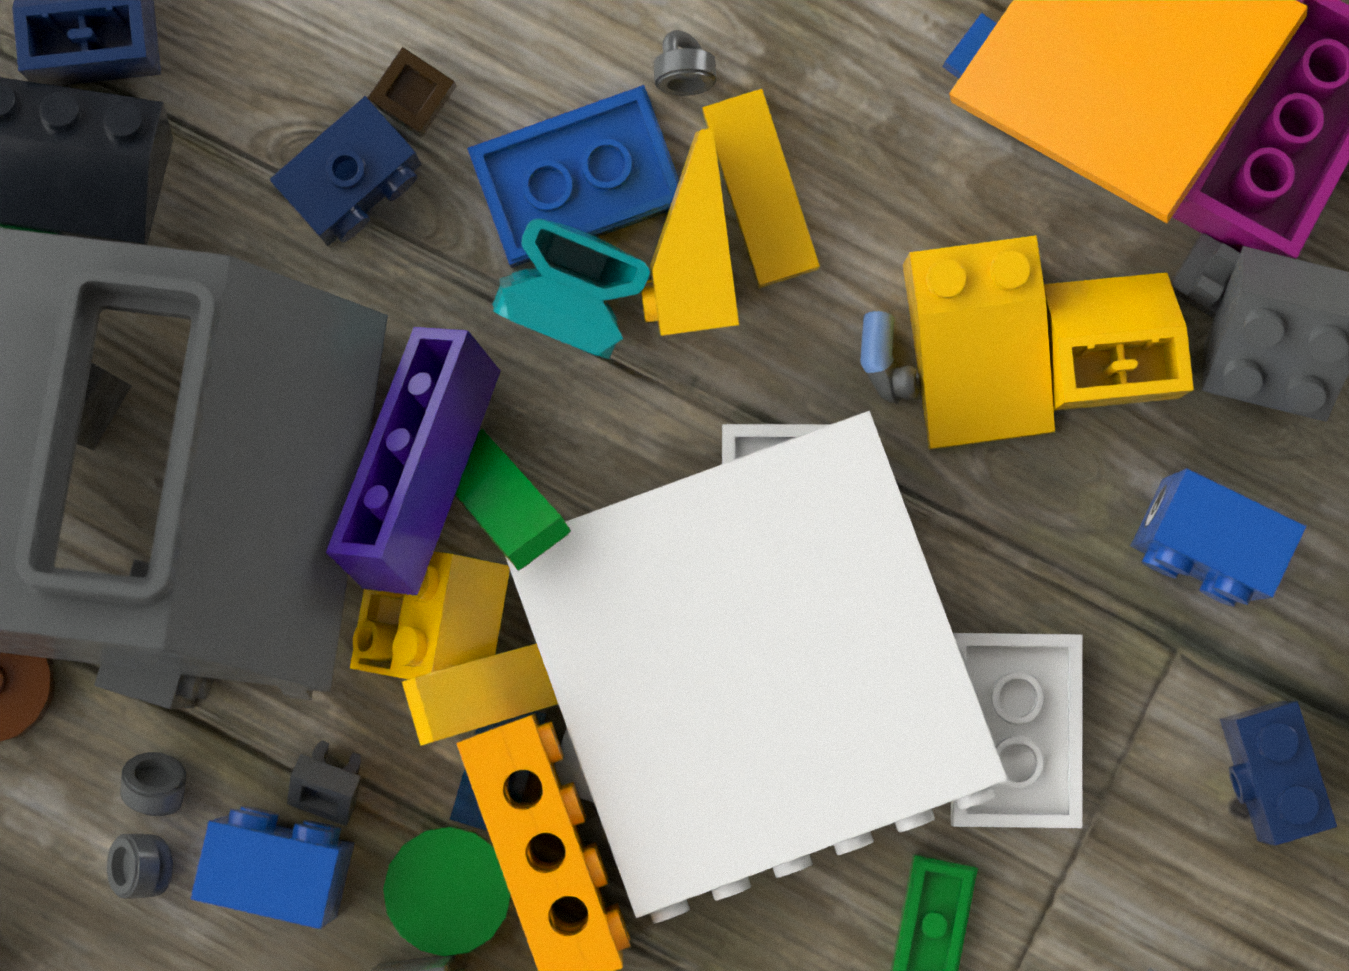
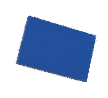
M645 85L467 148L510 268L532 261L523 249L521 240L526 226L533 219L539 218L568 225L595 237H600L669 212L679 182Z

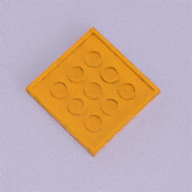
M1013 0L949 93L951 103L1168 224L1306 18L1308 6L1297 0Z

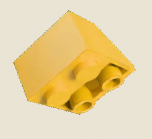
M1167 272L1044 284L1054 411L1179 399L1194 390L1187 326Z
M433 552L418 595L364 589L358 625L353 635V653L350 669L412 679L495 655L510 573L509 566L455 554Z

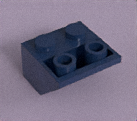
M14 0L12 11L18 71L28 81L63 86L161 75L154 0Z

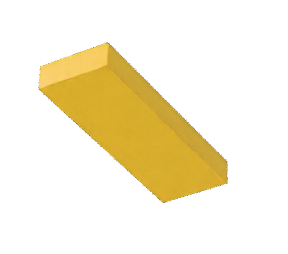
M755 90L702 107L707 129H714L717 160L758 287L762 288L819 270L820 265L763 90Z
M537 643L402 682L420 745L558 704Z

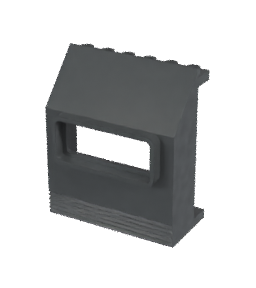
M0 228V652L275 685L279 687L287 698L312 700L313 690L331 692L348 574L326 553V550L369 443L388 315L230 255ZM103 310L191 320L148 574L142 578L55 567L98 323Z

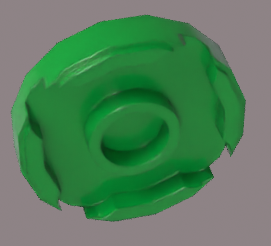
M455 826L426 830L403 844L388 866L383 887L386 913L398 934L418 950L444 957L469 953L490 940L506 919L511 901V894L493 844L476 832Z

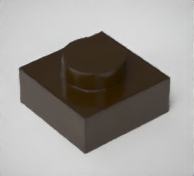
M402 47L367 98L377 109L422 138L457 86L454 80Z

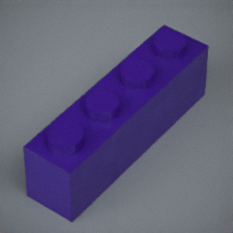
M414 327L326 550V553L362 589L418 595L501 372L468 330Z

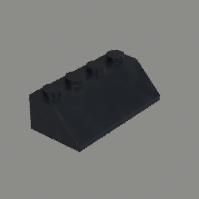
M0 77V224L58 233L63 236L147 245L173 142L164 103L161 101Z

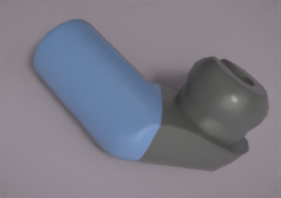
M882 311L868 312L863 316L861 366L882 399L894 404H898L900 399L913 400L920 393V375L913 366L906 365L898 368L892 355L894 316Z

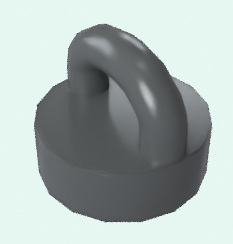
M673 30L665 35L662 44L663 53L653 61L655 87L663 93L676 96L696 95L711 89L717 82L715 56L710 52L704 51L697 40L684 31Z
M147 752L136 755L128 760L122 768L121 798L128 807L142 814L151 816L174 814L181 808L183 803L186 771L182 763L174 757L163 753Z
M121 834L111 845L107 857V876L113 892L120 898L130 899L155 897L166 891L172 880L173 860L171 850L165 840L160 836L152 834Z

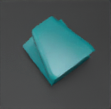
M533 219L525 228L521 244L536 268L513 272L512 275L499 279L500 286L492 303L494 307L493 312L512 322L590 354L610 359L616 343L624 338L618 329V319L605 300L640 293L649 278V267L641 259L581 230L544 219Z

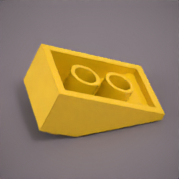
M713 128L695 132L650 264L652 280H647L644 289L641 291L646 323L657 321L661 336L739 325Z
M1037 235L909 252L903 263L917 369L920 375V390L929 450L1054 433L1055 422L1047 307Z

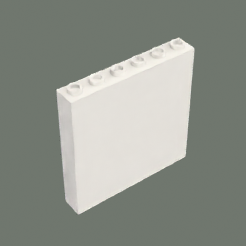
M870 411L566 521L572 532L520 571L506 557L636 918L650 913L653 923L668 920L690 910L687 902L689 898L708 891L712 892L715 901L730 897L751 888L748 876L773 868L776 878L792 874L813 865L810 853L834 845L837 855L857 850L874 842L870 831L894 822L898 832L919 827L935 820L932 808L956 800L959 810L981 804L996 797L993 789L994 785L1008 781Z

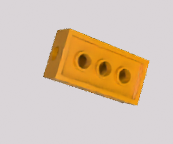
M533 713L457 742L458 750L538 971H616L623 968L622 950L631 947L629 941L631 938L618 903L606 907L600 887L607 885V879L609 878L596 842L584 846L577 827L578 824L586 822L585 818L587 817L575 783L573 781L561 785L554 764L563 760L565 756L552 721L540 725L537 714ZM517 770H529L535 773L542 782V797L528 803L516 799L509 788L511 774ZM540 833H552L562 840L566 854L556 862H543L533 854L531 839ZM574 896L583 901L588 909V914L578 922H564L556 916L552 904L561 897Z

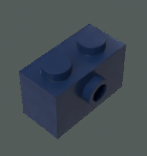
M364 96L269 180L320 239L329 246L337 238L344 243L358 234L370 220L366 213L384 197L389 201H393L405 193L416 181L418 176L414 171L422 164L413 148L370 100Z
M1278 701L1220 719L1234 766L1229 767L1231 784L1241 804L1246 803L1257 841L1276 846L1337 827L1298 701Z

